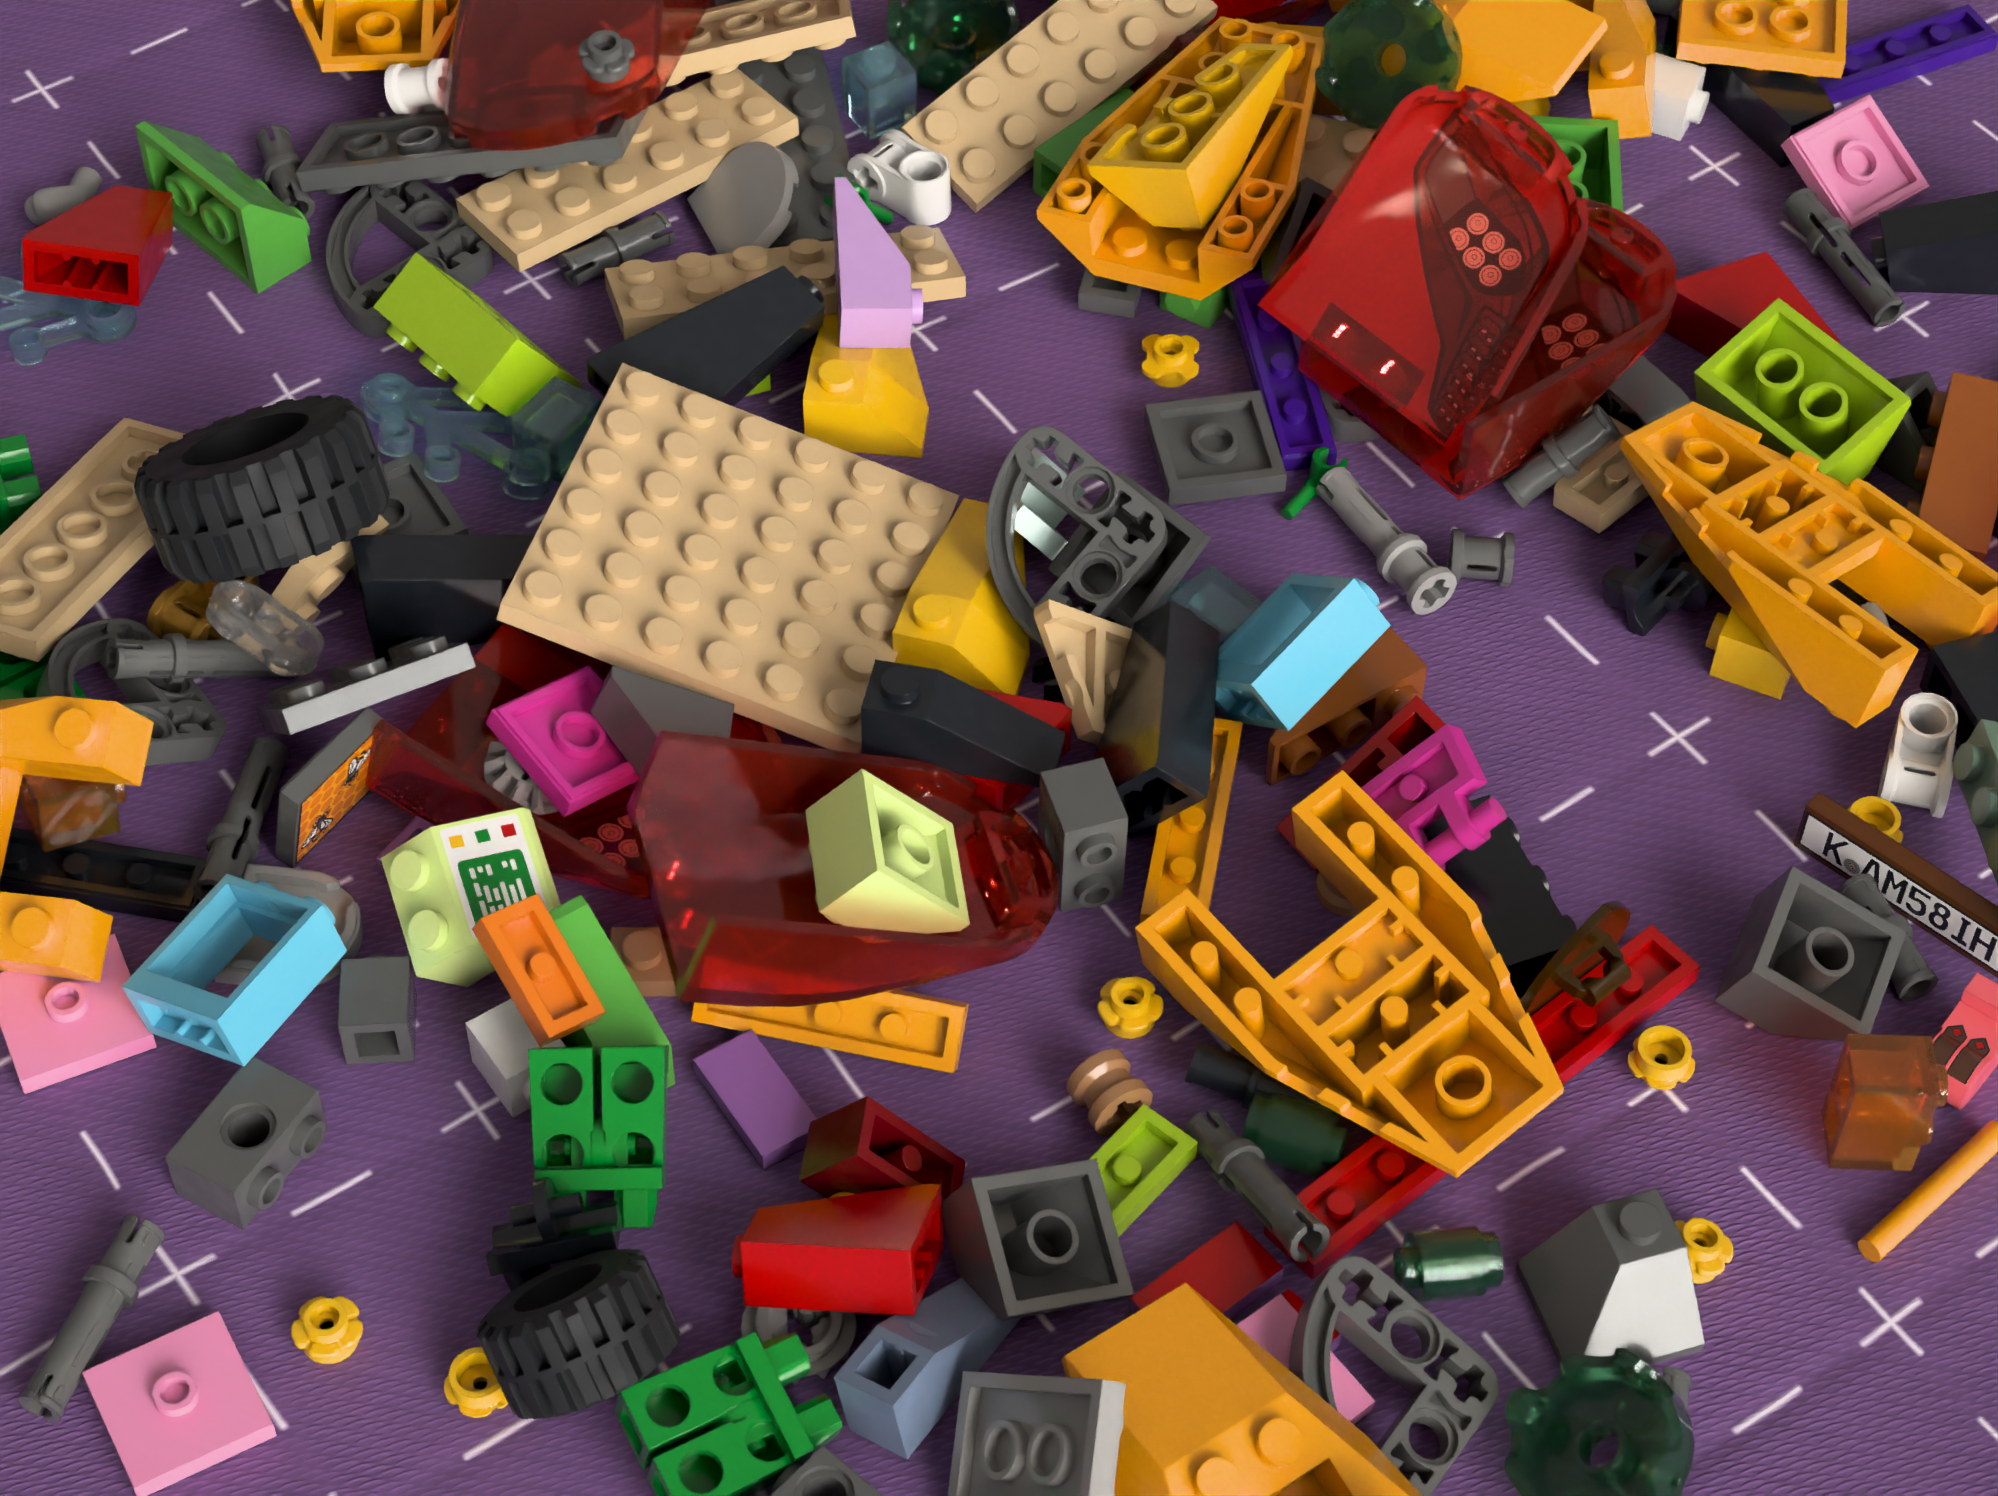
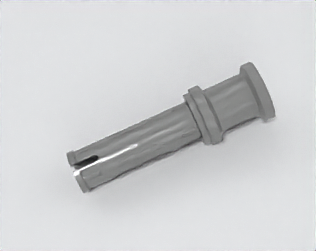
M1335 467L1321 477L1319 481L1330 491L1323 485H1317V494L1332 507L1340 519L1370 549L1377 558L1378 573L1387 582L1396 583L1407 595V605L1412 611L1419 615H1425L1442 607L1454 593L1457 579L1447 567H1438L1427 555V545L1418 535L1401 531L1377 502L1364 491L1345 467Z

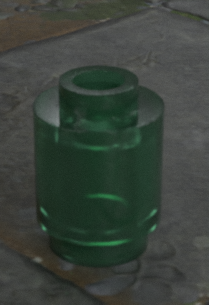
M1274 1092L1272 1098L1260 1094L1255 1095L1245 1121L1242 1138L1252 1140L1264 1152L1265 1158L1262 1159L1263 1161L1319 1178L1325 1165L1334 1167L1339 1163L1345 1146L1348 1128L1338 1126L1339 1114L1327 1107Z
M1475 1225L1407 1232L1403 1240V1247L1395 1248L1393 1253V1270L1396 1283L1404 1290H1408L1409 1294L1419 1303L1484 1296L1487 1288L1500 1287L1503 1281L1504 1264L1499 1239L1494 1231L1480 1232Z

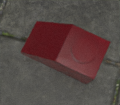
M866 1096L810 1122L799 1181L825 1198L840 1192L860 1194L922 1184H941L943 1201L962 1186L966 1161L872 1098Z

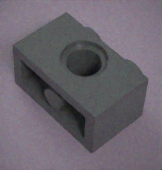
M1104 758L1040 772L1037 854L1060 912L1081 907L1095 908L1106 904L1110 900L1123 897L1128 815Z
M253 1056L245 1067L241 1066L165 1156L176 1194L245 1230L260 1210L265 1211L275 1203L283 1189L285 1179L302 1159H308L314 1155L322 1144L328 1127L319 1090ZM261 1142L259 1145L246 1148L250 1144Z

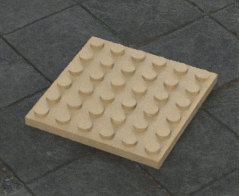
M622 363L501 601L496 620L619 668L735 704L734 713L857 760L862 747L861 707L875 659L895 662L898 652L893 650L892 632L912 584L948 526L959 495Z

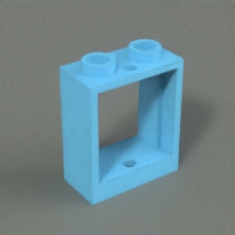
M1292 573L1219 647L1216 706L1228 720L1289 731L1391 626L1377 608L1380 602L1375 592L1358 578Z
M226 874L121 987L149 1033L245 1067L343 957L347 949L334 927L335 917L333 913L320 900L312 896L301 898L279 891L264 881L254 883ZM253 935L277 943L228 998L204 990Z

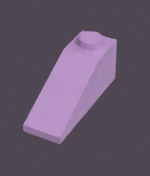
M834 177L832 222L839 348H910L912 324H922L923 321L922 288H912L910 263L846 177Z

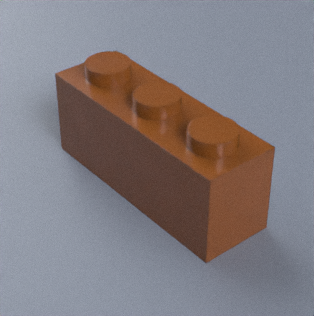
M1953 372L1946 392L1935 390L1933 393L1926 425L1937 427L1932 447L1921 445L1913 480L1924 483L1919 502L1908 500L1906 509L1981 562H1984L1988 553L1998 510V381Z

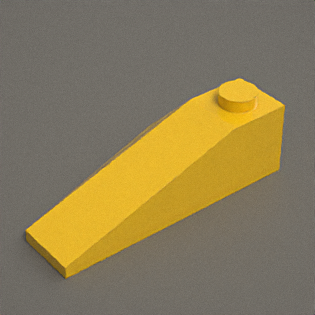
M1240 44L1194 77L1197 87L1189 93L1175 100L1166 96L1153 105L1156 116L1138 129L1135 125L1128 123L1116 131L1088 162L1089 174L1152 226L1173 227L1183 231L1203 229L1225 203L1236 184L1294 55L1291 44Z
M838 314L824 315L823 327L818 332L812 351L803 395L804 434L848 452L922 458L929 407L911 345L910 348H839Z
M964 498L909 590L892 632L893 650L898 652L895 663L941 670L977 689L1018 696L1030 664L1029 638L1009 613L991 572L986 546V519L989 503ZM1014 529L1015 559L1021 581L1026 589L1023 536Z

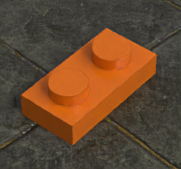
M538 893L480 918L472 928L540 1048L597 1022L606 1012Z

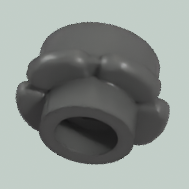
M600 30L593 33L589 38L584 39L578 48V56L582 58L581 66L592 80L599 83H614L623 79L629 73L631 68L630 59L635 55L633 43L628 38L622 39L618 32L612 30Z

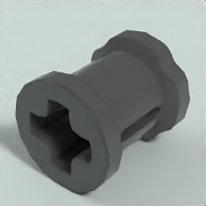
M1452 529L1448 569L1456 576L1457 583L1461 578L1497 580L1500 587H1510L1514 567V533L1504 532L1501 538L1465 536L1462 529Z

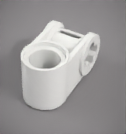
M438 58L431 60L428 66L413 68L409 64L404 63L392 64L388 66L385 72L384 89L386 99L390 108L397 114H414L473 107L467 58Z
M896 129L888 130L880 137L878 146L867 154H856L848 161L847 170L854 174L856 183L868 191V199L881 203L904 216L909 222L930 226L946 220L951 214L950 165L947 158L941 153L932 151L913 141L903 132Z
M1921 692L1911 695L1903 702L1888 745L1877 797L1890 802L1929 809L1932 817H1943L1954 774L1952 758L1958 724L1957 711L1947 699L1934 693Z

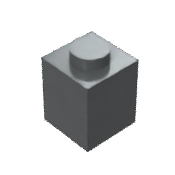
M379 954L359 959H341L338 1028L347 1065L415 1061L417 992L410 956L391 957Z

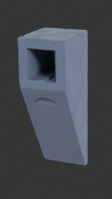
M961 1277L922 1299L914 1316L893 1315L877 1324L834 1376L849 1430L908 1459L960 1395L963 1371L978 1372L1021 1318L1002 1321Z

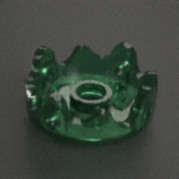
M890 0L888 3L887 48L892 64L897 72L908 81L940 95L1022 30V19H1019L1014 0H1000V2L994 0H908L904 7L900 0ZM951 42L956 46L947 45L945 43Z
M1349 0L1327 22L1323 29L1325 42L1324 58L1322 64L1315 71V80L1319 90L1337 106L1348 121L1361 127L1378 130L1390 113L1407 102L1427 97L1451 98L1456 90L1462 69L1463 53L1460 36L1452 18L1434 0ZM1397 43L1405 51L1406 63L1399 74L1389 76L1382 67V55L1387 47Z
M1617 1347L1611 1356H1589L1583 1354L1566 1356L1560 1362V1372L1549 1385L1538 1390L1525 1387L1516 1389L1507 1401L1505 1412L1511 1429V1448L1504 1465L1507 1476L1521 1496H1679L1684 1489L1692 1468L1695 1447L1690 1416L1682 1399L1669 1384L1646 1362L1627 1349ZM1607 1437H1619V1450L1614 1459L1604 1466L1592 1467L1590 1457L1596 1444Z

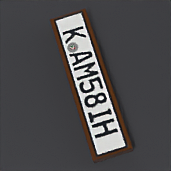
M1818 792L1806 804L1794 842L1796 847L1847 880L1856 875L1871 874L1877 882L1880 892L1894 911L1998 978L1997 905L1824 794Z

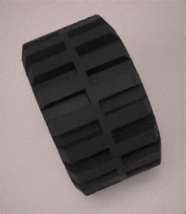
M631 1249L605 1250L588 1254L558 1265L530 1279L502 1298L485 1315L476 1328L477 1338L513 1415H517L521 1419H542L567 1415L617 1395L656 1369L680 1340L679 1334L681 1333L646 1256L640 1250Z

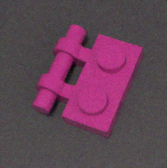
M1450 724L1444 725L1361 787L1443 871H1445V863L1465 848L1474 851L1491 838L1490 830L1507 818L1504 808L1494 798L1487 799L1473 809L1468 796L1488 782L1462 729ZM1444 815L1450 827L1431 841H1428L1423 829Z

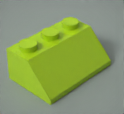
M417 252L373 306L391 322L385 332L412 353L418 347L423 350L424 353L418 361L445 382L451 376L458 382L451 390L479 412L487 404L505 417H509L574 394L582 385L580 381L486 301Z
M1780 298L1775 300L1694 371L1696 400L1698 404L1763 433L1759 444L1789 458L1799 450L1821 460L1817 471L1847 485H1850L1851 481L1856 478L1863 480L1870 473L1911 406V398Z

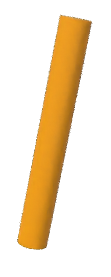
M1989 1121L1858 1241V1248L1865 1258L1875 1263L1883 1259L1998 1152V1121Z

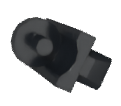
M1649 530L1637 542V547L1634 551L1636 570L1615 564L1602 578L1605 603L1626 611L1628 631L1641 636H1645L1669 611H1677L1679 608L1690 612L1703 610L1713 599L1714 594L1712 584L1698 567L1693 564L1674 532L1667 536Z
M550 1178L533 1180L531 1190L532 1202L510 1206L511 1223L493 1226L492 1251H487L486 1260L491 1276L503 1274L512 1292L530 1279L550 1270V1264L573 1260L599 1251L618 1249L622 1225L618 1201L584 1207L580 1192L557 1196Z

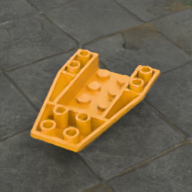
M1219 17L1082 139L1037 208V219L1093 275L1195 300H1202L1251 271L1296 197L1325 48V39L1303 34L1296 30L1279 29L1251 23L1243 19ZM1240 44H1291L1294 55L1236 184L1225 203L1203 229L1183 231L1173 227L1152 226L1089 174L1088 162L1116 131L1128 123L1135 125L1138 129L1156 116L1153 105L1166 96L1175 100L1189 93L1197 87L1194 78L1197 74Z

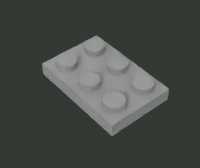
M963 1371L947 1496H1115L1114 1484L1119 1441L1124 1424L1123 1406L1126 1383L1103 1379Z

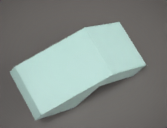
M1035 447L1031 451L1035 460L1033 468L1037 469L1041 464L1046 463L1059 472L1062 482L1055 487L1060 490L1068 474ZM1028 482L1018 506L1014 529L1053 561L1068 543L1055 529L1068 513ZM1078 485L1074 494L1076 503L1086 492L1080 485Z

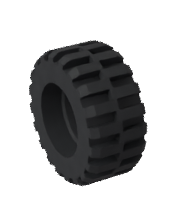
M315 395L306 396L300 400L292 398L278 401L274 405L245 410V413L233 417L227 416L212 422V425L205 428L195 429L183 435L182 439L170 442L160 448L157 455L149 456L143 462L142 467L138 468L134 483L135 494L163 567L180 580H190L193 583L202 584L210 580L221 583L233 581L235 578L242 576L250 578L262 575L268 570L278 567L283 569L297 564L299 560L309 556H318L327 552L337 543L347 542L359 535V530L362 528L370 527L378 520L379 514L385 512L391 490L363 410L348 398L343 399L337 395H329L326 398Z

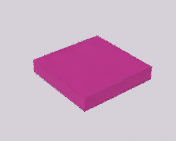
M590 665L492 709L486 721V725L563 817L641 779L591 713L592 702L602 686L603 680Z

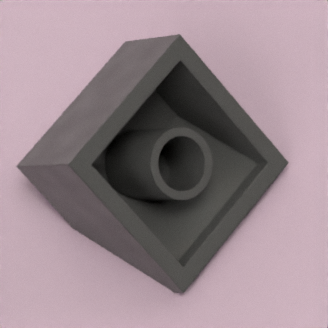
M1791 866L1754 897L1714 1001L1770 1034L1862 1044L1870 1036L1907 932L1798 868Z

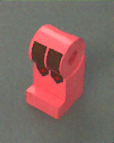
M1979 973L1975 974L1964 989L1959 1003L1925 1050L1911 1077L1913 1084L1930 1092L1958 1110H1962L1998 1065V984Z

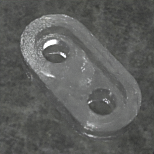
M233 580L218 583L214 587L206 608V617L221 636L232 640L263 662L276 674L282 676L305 675L315 669L324 648V638L314 625L254 584Z

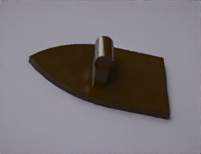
M1611 901L1602 904L1557 951L1520 1002L1525 1013H1529L1532 1016L1563 991L1574 998L1581 999L1586 1005L1594 1007L1631 978V970L1617 947L1628 926L1631 914L1622 902ZM1607 961L1603 965V978L1587 977L1583 981L1579 980L1601 962Z

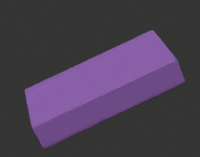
M752 1029L693 1059L695 1075L763 1170L805 1148L810 1122L817 1118Z

